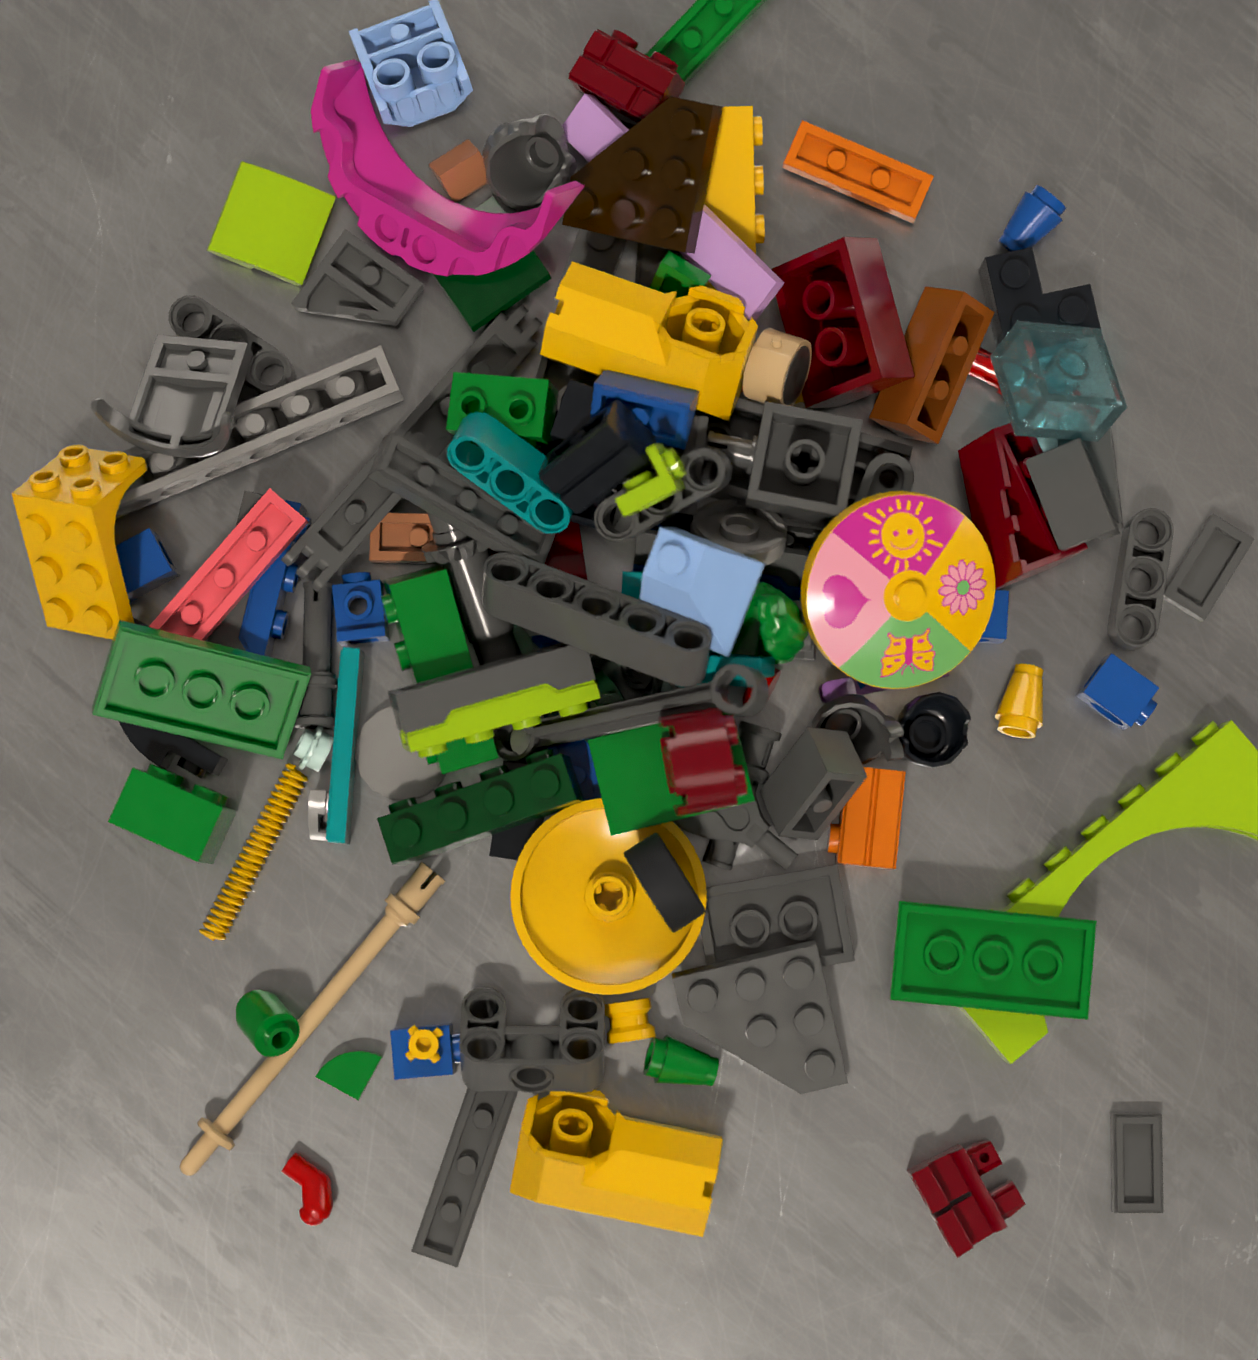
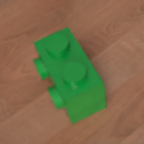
M453 372L446 430L454 436L463 418L468 414L480 412L494 417L535 449H537V446L551 447L550 434L555 421L558 390L549 379ZM470 441L472 444L481 447L479 444L475 443L474 441Z

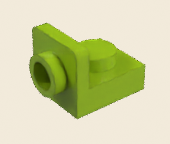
M662 443L653 444L646 448L659 476L654 478L651 471H648L623 484L627 493L615 498L623 517L633 516L685 489L681 477L686 475V471L681 459L673 448L666 450Z

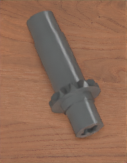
M427 512L433 529L432 536L434 540L425 544L422 547V552L427 563L442 564L443 568L447 570L456 606L469 643L473 644L479 665L522 654L514 632L515 625L488 614L482 605L484 564L491 556L488 547Z

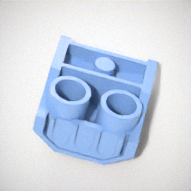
M430 0L427 6L358 31V28L348 31L384 124L406 127L415 126L454 111L473 91L469 76L438 0Z

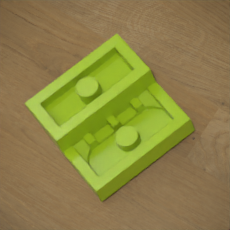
M242 161L238 166L206 251L248 269L256 268L295 286H301L305 280L336 197L287 176Z

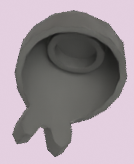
M845 694L830 699L819 709L812 721V728L847 732L862 765L878 758L882 753L887 761L904 758L903 747L898 738L904 734L900 723L894 717L885 715L874 703L861 694Z

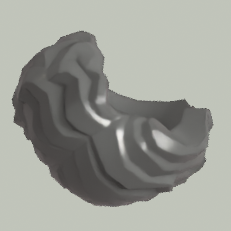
M542 113L530 119H520L512 123L501 124L489 135L482 152L486 182L491 192L499 197L506 206L509 205L518 212L540 207L545 193L550 189L570 183V177L574 175L577 168L576 160L568 150L564 127L555 118Z

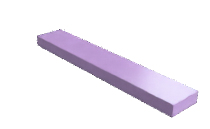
M584 94L562 125L566 140L588 162L629 130L592 94ZM704 204L695 253H680L692 265L711 275L709 282L718 291L739 298L745 306L743 315L747 320H750L751 317L757 320L783 286L784 282Z

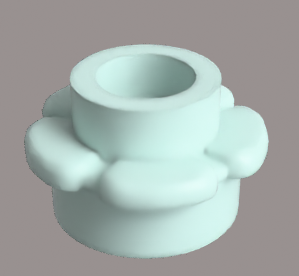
M317 726L313 732L308 729L303 731L293 755L300 758V769L303 770L306 766L318 772L322 767L334 740V736L323 732V726Z

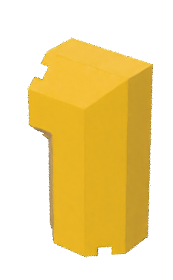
M572 261L555 296V299L559 300L555 313H549L540 354L546 358L600 376L605 370H611L697 390L699 393L695 410L729 421L740 397L745 367L754 344L758 325L752 317L749 322L743 315L745 306L739 298L701 285L689 288L687 296L676 298L677 291L662 293Z
M599 1090L584 1093L550 1091L549 1095L539 1100V1094L527 1099L520 1129L510 1193L536 1203L700 1237L704 1236L712 1202L711 1195L718 1172L723 1141L722 1136L622 1116L618 1110L616 1114H613L607 1107L609 1100Z

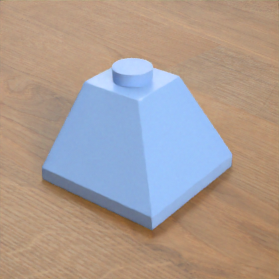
M660 527L642 574L640 600L704 624L711 633L710 650L730 657L766 563L677 527Z

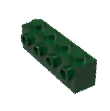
M546 749L525 757L527 765L509 771L507 765L494 767L479 774L481 782L463 788L462 782L457 781L434 789L436 798L418 804L416 797H412L389 805L390 814L379 817L377 820L392 865L406 866L557 813L571 805L585 801L570 757L562 753L554 755L553 749Z

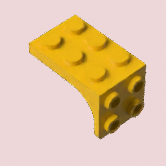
M71 445L63 448L58 456L42 469L32 473L26 482L11 493L47 627L113 640L119 620L134 623L116 551L114 526L117 510L124 493L135 480L147 471L144 458L127 455L122 451L107 452L89 449L84 445Z

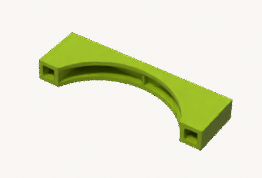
M1212 720L1192 736L1191 740L1195 746L1184 756L1181 757L1177 752H1174L1154 769L1159 777L1150 785L1144 788L1138 783L1127 791L1117 801L1122 808L1110 819L1107 820L1102 814L1080 832L1085 840L1076 848L1070 851L1067 846H1064L1044 863V866L1049 871L1036 882H1033L1028 877L1007 894L1011 903L1002 911L1059 917L1074 891L1099 864L1131 843L1159 832L1178 828H1212L1241 834L1258 841V750L1232 720L1223 722L1219 726ZM959 1007L1004 1062L1008 1064L1015 1062L1049 1033L1044 1015Z

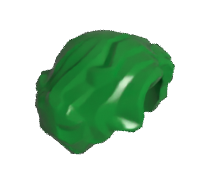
M758 582L731 654L773 656L775 664L779 665L792 662L797 653L805 647V639L808 636V628L800 618L797 604L772 585Z

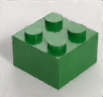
M149 764L147 771L132 768L108 822L198 863L213 864L237 811L226 806L229 797L194 784L192 791L182 787L184 777L153 764Z

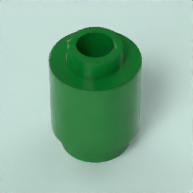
M252 990L243 995L237 1003V1026L261 1055L266 1057L280 1056L294 1046L299 1037V1023L275 994L263 990Z

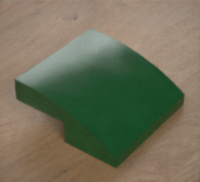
M494 196L475 208V210L490 213H506ZM534 250L513 264L483 275L452 274L450 276L432 274L444 290L449 301L473 332L552 279Z

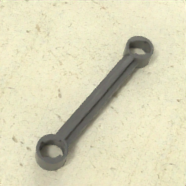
M730 664L720 669L712 682L589 708L587 711L571 716L560 717V715L541 719V724L525 729L526 734L531 735L530 743L527 749L520 755L515 751L513 752L511 748L512 724L493 729L495 734L493 740L497 754L502 759L526 763L525 757L546 750L547 747L658 724L659 717L714 707L727 714L750 717L759 713L766 705L769 696V686L766 678L760 671L739 664ZM737 675L745 679L747 686H752L751 697L741 708L736 704H730L728 699V687Z

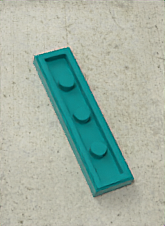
M343 647V650L340 651L326 840L336 844H350L356 771L355 747L359 733L365 652L360 648Z

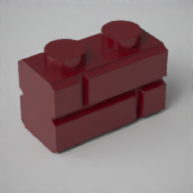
M597 29L593 32L584 47L583 54L579 56L569 73L568 79L577 90L584 94L594 95L602 104L636 123L640 122L668 98H679L685 83L676 72L679 66L674 61L654 51L651 58L636 50L639 44L619 30L614 29L610 36Z

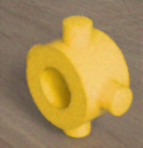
M413 1025L407 1030L411 1035L409 1051L405 1053L409 1061L415 1058L421 1060L430 1059L434 1064L441 1059V1056L437 1053L440 1047L439 1038L444 1035L440 1028L437 1027L433 1031L429 1029L419 1030Z

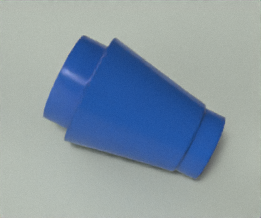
M1036 185L1030 193L1025 191L998 242L1009 252L1033 247L1062 222L1060 216L1066 210L1065 205L1039 185Z

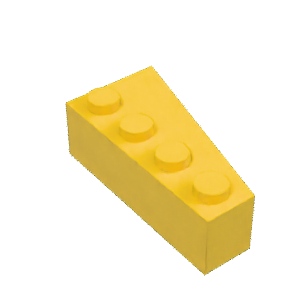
M753 106L722 107L704 204L756 254V244H763L765 242L764 214H755V195H763L764 193L763 165L754 166V146H762L763 144L762 116H753ZM708 281V284H707L706 287L711 288V289H714V290H717V289Z

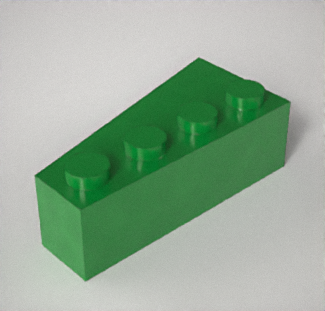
M435 565L383 580L386 595L380 597L388 624H396L400 642L394 643L396 656L401 671L409 670L413 684L473 667L448 573L445 568ZM464 737L446 742L447 751L425 757L428 765L436 763L441 774H446L498 759V754L493 738L466 744Z

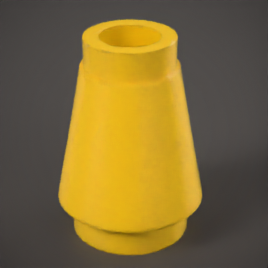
M1031 664L1015 665L1014 672L1011 675L995 718L999 721L997 728L999 732L1017 738L1030 739L1036 737L1037 728L1043 726L1042 676L1044 670Z

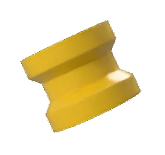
M650 997L605 1004V1016L609 1018L610 1030L606 1034L608 1044L656 1037L655 1026L649 1023L648 1012L652 1007Z

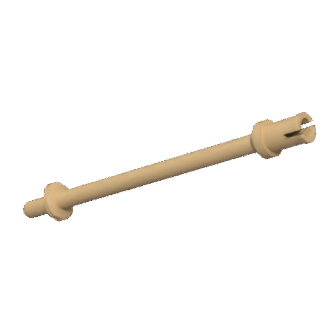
M421 861L419 867L396 895L390 893L384 900L387 903L385 916L298 1019L300 1032L294 1046L280 1056L267 1057L214 1122L206 1118H201L197 1122L198 1126L205 1133L182 1159L180 1170L184 1175L192 1176L196 1174L219 1145L229 1151L233 1149L235 1144L228 1134L400 926H408L409 923L415 925L420 919L417 913L441 884L445 883V880L435 871L433 872L425 863Z

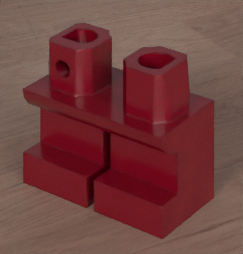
M988 1139L966 1148L957 1144L907 1170L951 1252L957 1258L973 1249V1245L984 1238L1007 1228L1008 1226L1004 1220L1014 1215L1025 1205L1012 1180L1003 1183L989 1192L980 1176L1003 1164L993 1144Z

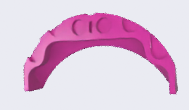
M351 59L324 66L320 72L311 107L313 132H320L323 149L330 167L327 176L338 199L344 197L358 216L357 225L379 247L390 255L400 256L409 266L442 276H450L452 274L478 276L513 264L530 253L544 240L584 188V185L577 181L558 186L545 193L540 207L516 213H490L457 204L425 184L397 154L378 121L368 93L364 71L359 61Z

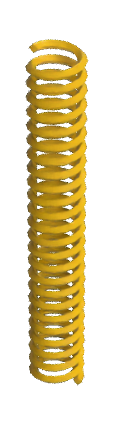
M285 764L289 771H281L282 775L286 778H278V781L283 785H274L275 789L279 792L271 791V795L276 799L267 798L268 803L271 805H263L264 809L269 813L262 811L260 815L266 820L256 819L257 823L261 826L254 825L253 829L259 834L255 832L249 833L250 837L256 841L246 839V843L251 847L242 846L243 851L249 855L238 853L239 857L246 862L235 860V863L243 869L235 866L231 867L232 871L239 876L232 873L227 874L228 878L234 882L226 880L224 883L233 890L225 887L220 888L221 892L229 897L218 894L217 898L226 904L218 901L213 902L214 906L224 912L210 908V912L219 918L206 915V918L217 926L203 922V926L212 932L199 929L202 935L212 941L215 939L226 940L225 934L230 932L228 927L233 926L232 920L237 919L235 913L241 912L239 906L244 905L242 899L248 898L245 892L252 891L249 885L255 884L252 878L259 877L256 872L262 870L259 864L266 863L264 858L269 857L267 851L273 850L271 844L277 843L274 837L280 836L277 830L284 829L281 823L287 822L284 816H290L291 813L288 809H294V805L291 802H298L296 796L302 795L299 789L305 788L302 782L309 781L308 777L295 769L296 766L293 764Z

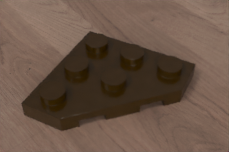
M677 97L668 98L570 177V182L577 181L583 184L584 188L565 211L562 225L684 253H695L723 106Z

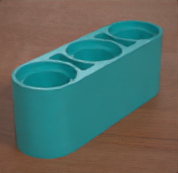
M475 412L463 418L447 448V457L450 464L459 473L537 530L549 534L563 531L568 526L574 512L560 499L559 493L555 494L539 479L538 472L546 456L486 413ZM470 441H474L475 443L479 444L481 447L472 444ZM509 470L518 473L520 476L511 473ZM549 500H553V501L559 503L560 505L554 504V503L550 502Z

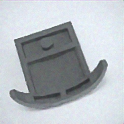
M157 334L129 418L113 409L102 399H94L91 403V409L111 431L125 441L144 450L185 458L207 457L216 454L229 441L234 425L233 414L253 353L249 344L244 342Z

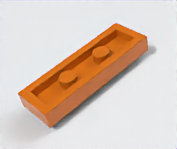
M803 120L782 167L913 224L934 178L931 174Z

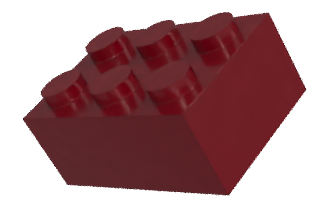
M842 237L771 269L784 282L776 294V299L785 333L806 339L811 343V365L801 392L805 408L841 407L915 377L878 238Z

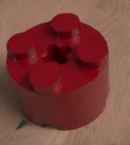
M714 707L658 718V727H668L669 737L660 738L669 792L670 794L676 793V796H681L682 804L673 805L676 816L737 805V796L747 794V785L742 765L733 764L730 746L738 745L733 715L722 716L721 710Z

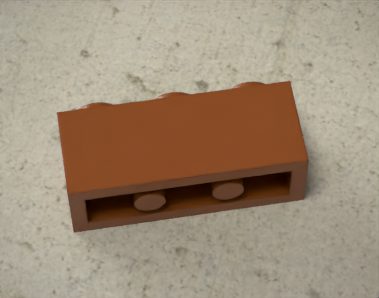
M925 286L904 334L915 377L881 390L869 418L900 437L939 444L995 312L964 291Z

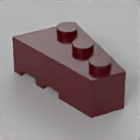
M1027 417L993 428L958 450L972 523L981 533L992 557L995 572V591L1049 570L1088 549L1086 542L1064 551L1057 546L1026 465V461L1029 458L1043 453Z

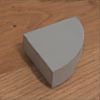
M309 789L308 828L311 840L328 841L326 840L329 791Z

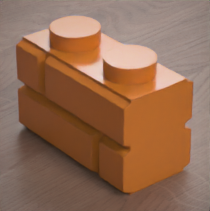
M864 767L867 778L840 811L839 824L831 823L829 826L827 852L836 853L835 864L894 870L897 863L906 772Z

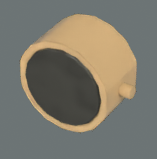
M772 328L765 329L754 343L746 363L743 376L744 396L764 404L767 401L793 406L800 396L808 377L812 357L811 343L806 339Z

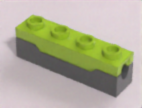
M562 642L388 691L397 728L400 730L399 736L402 747L410 753L417 751L419 758L445 752L448 750L446 742L465 737L466 744L488 740L495 736L493 729L512 724L513 730H521L542 723L540 715L559 711L560 717L575 715L588 710L587 702L600 698L597 683L594 681L595 675L589 652Z

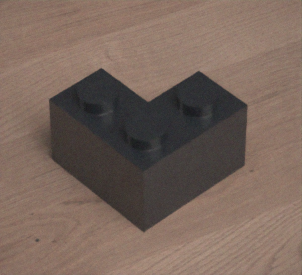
M1032 247L984 258L978 271L986 306L995 312L990 323L999 357L1011 360L1013 358L1016 359L1090 343L1101 332L1091 284L1043 294Z

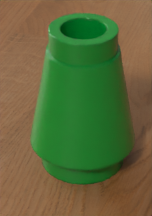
M665 1035L663 1039L653 1037L646 1052L643 1073L646 1076L654 1077L655 1083L707 1085L712 1087L718 1073L719 1058L712 1057L668 1035Z

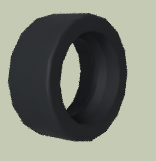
M653 833L624 852V856L632 871L672 932L680 930L706 913L702 902L658 833Z

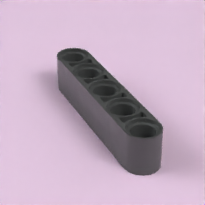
M509 552L491 555L486 560L483 571L482 605L488 614L674 685L683 687L694 686L705 678L711 633L704 624Z

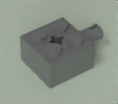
M765 401L758 436L753 435V440L714 433V431L709 430L706 448L720 450L730 459L732 466L747 468L746 473L751 474L745 507L830 523L834 517L847 508L863 420ZM800 454L809 455V464L816 466V468L810 467L807 474L797 472V465L790 461H797ZM704 457V462H715L710 457Z

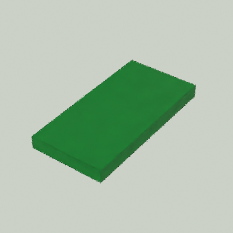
M119 620L92 705V715L283 759L311 677V670L309 666Z
M898 901L889 1000L1088 1020L1097 921Z

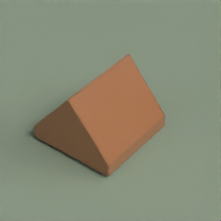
M469 139L428 164L451 201L455 203L462 201L487 185L484 159L480 151Z

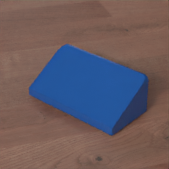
M605 370L594 383L590 419L613 401L620 400L635 415V420L637 422L641 421L656 436L657 444L662 443L665 446L684 450L687 445L699 392L690 388Z

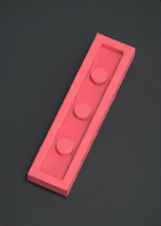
M269 488L149 627L206 641L309 523L307 519Z

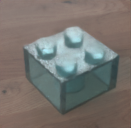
M1017 321L990 356L1015 436L1067 440L1080 438L1082 441L1098 442L1127 408L1101 328Z

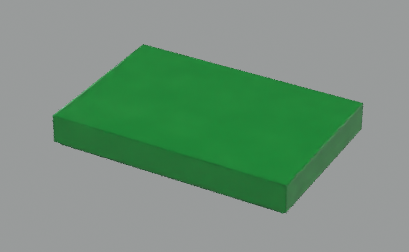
M721 711L722 716H723V715H731V714H727V713H724V712ZM733 715L738 745L730 746L733 764L742 765L747 785V794L737 796V805L754 802L755 797L735 715ZM653 724L588 740L611 836L725 809L719 808L676 816L673 805L682 804L681 796H676V793L670 794L660 744V738L669 737L668 727H658V724Z

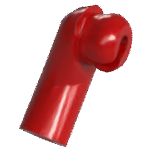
M295 1152L281 1172L302 1187L303 1207L299 1210L301 1220L307 1225L318 1226L330 1217L333 1209L331 1180L327 1174Z

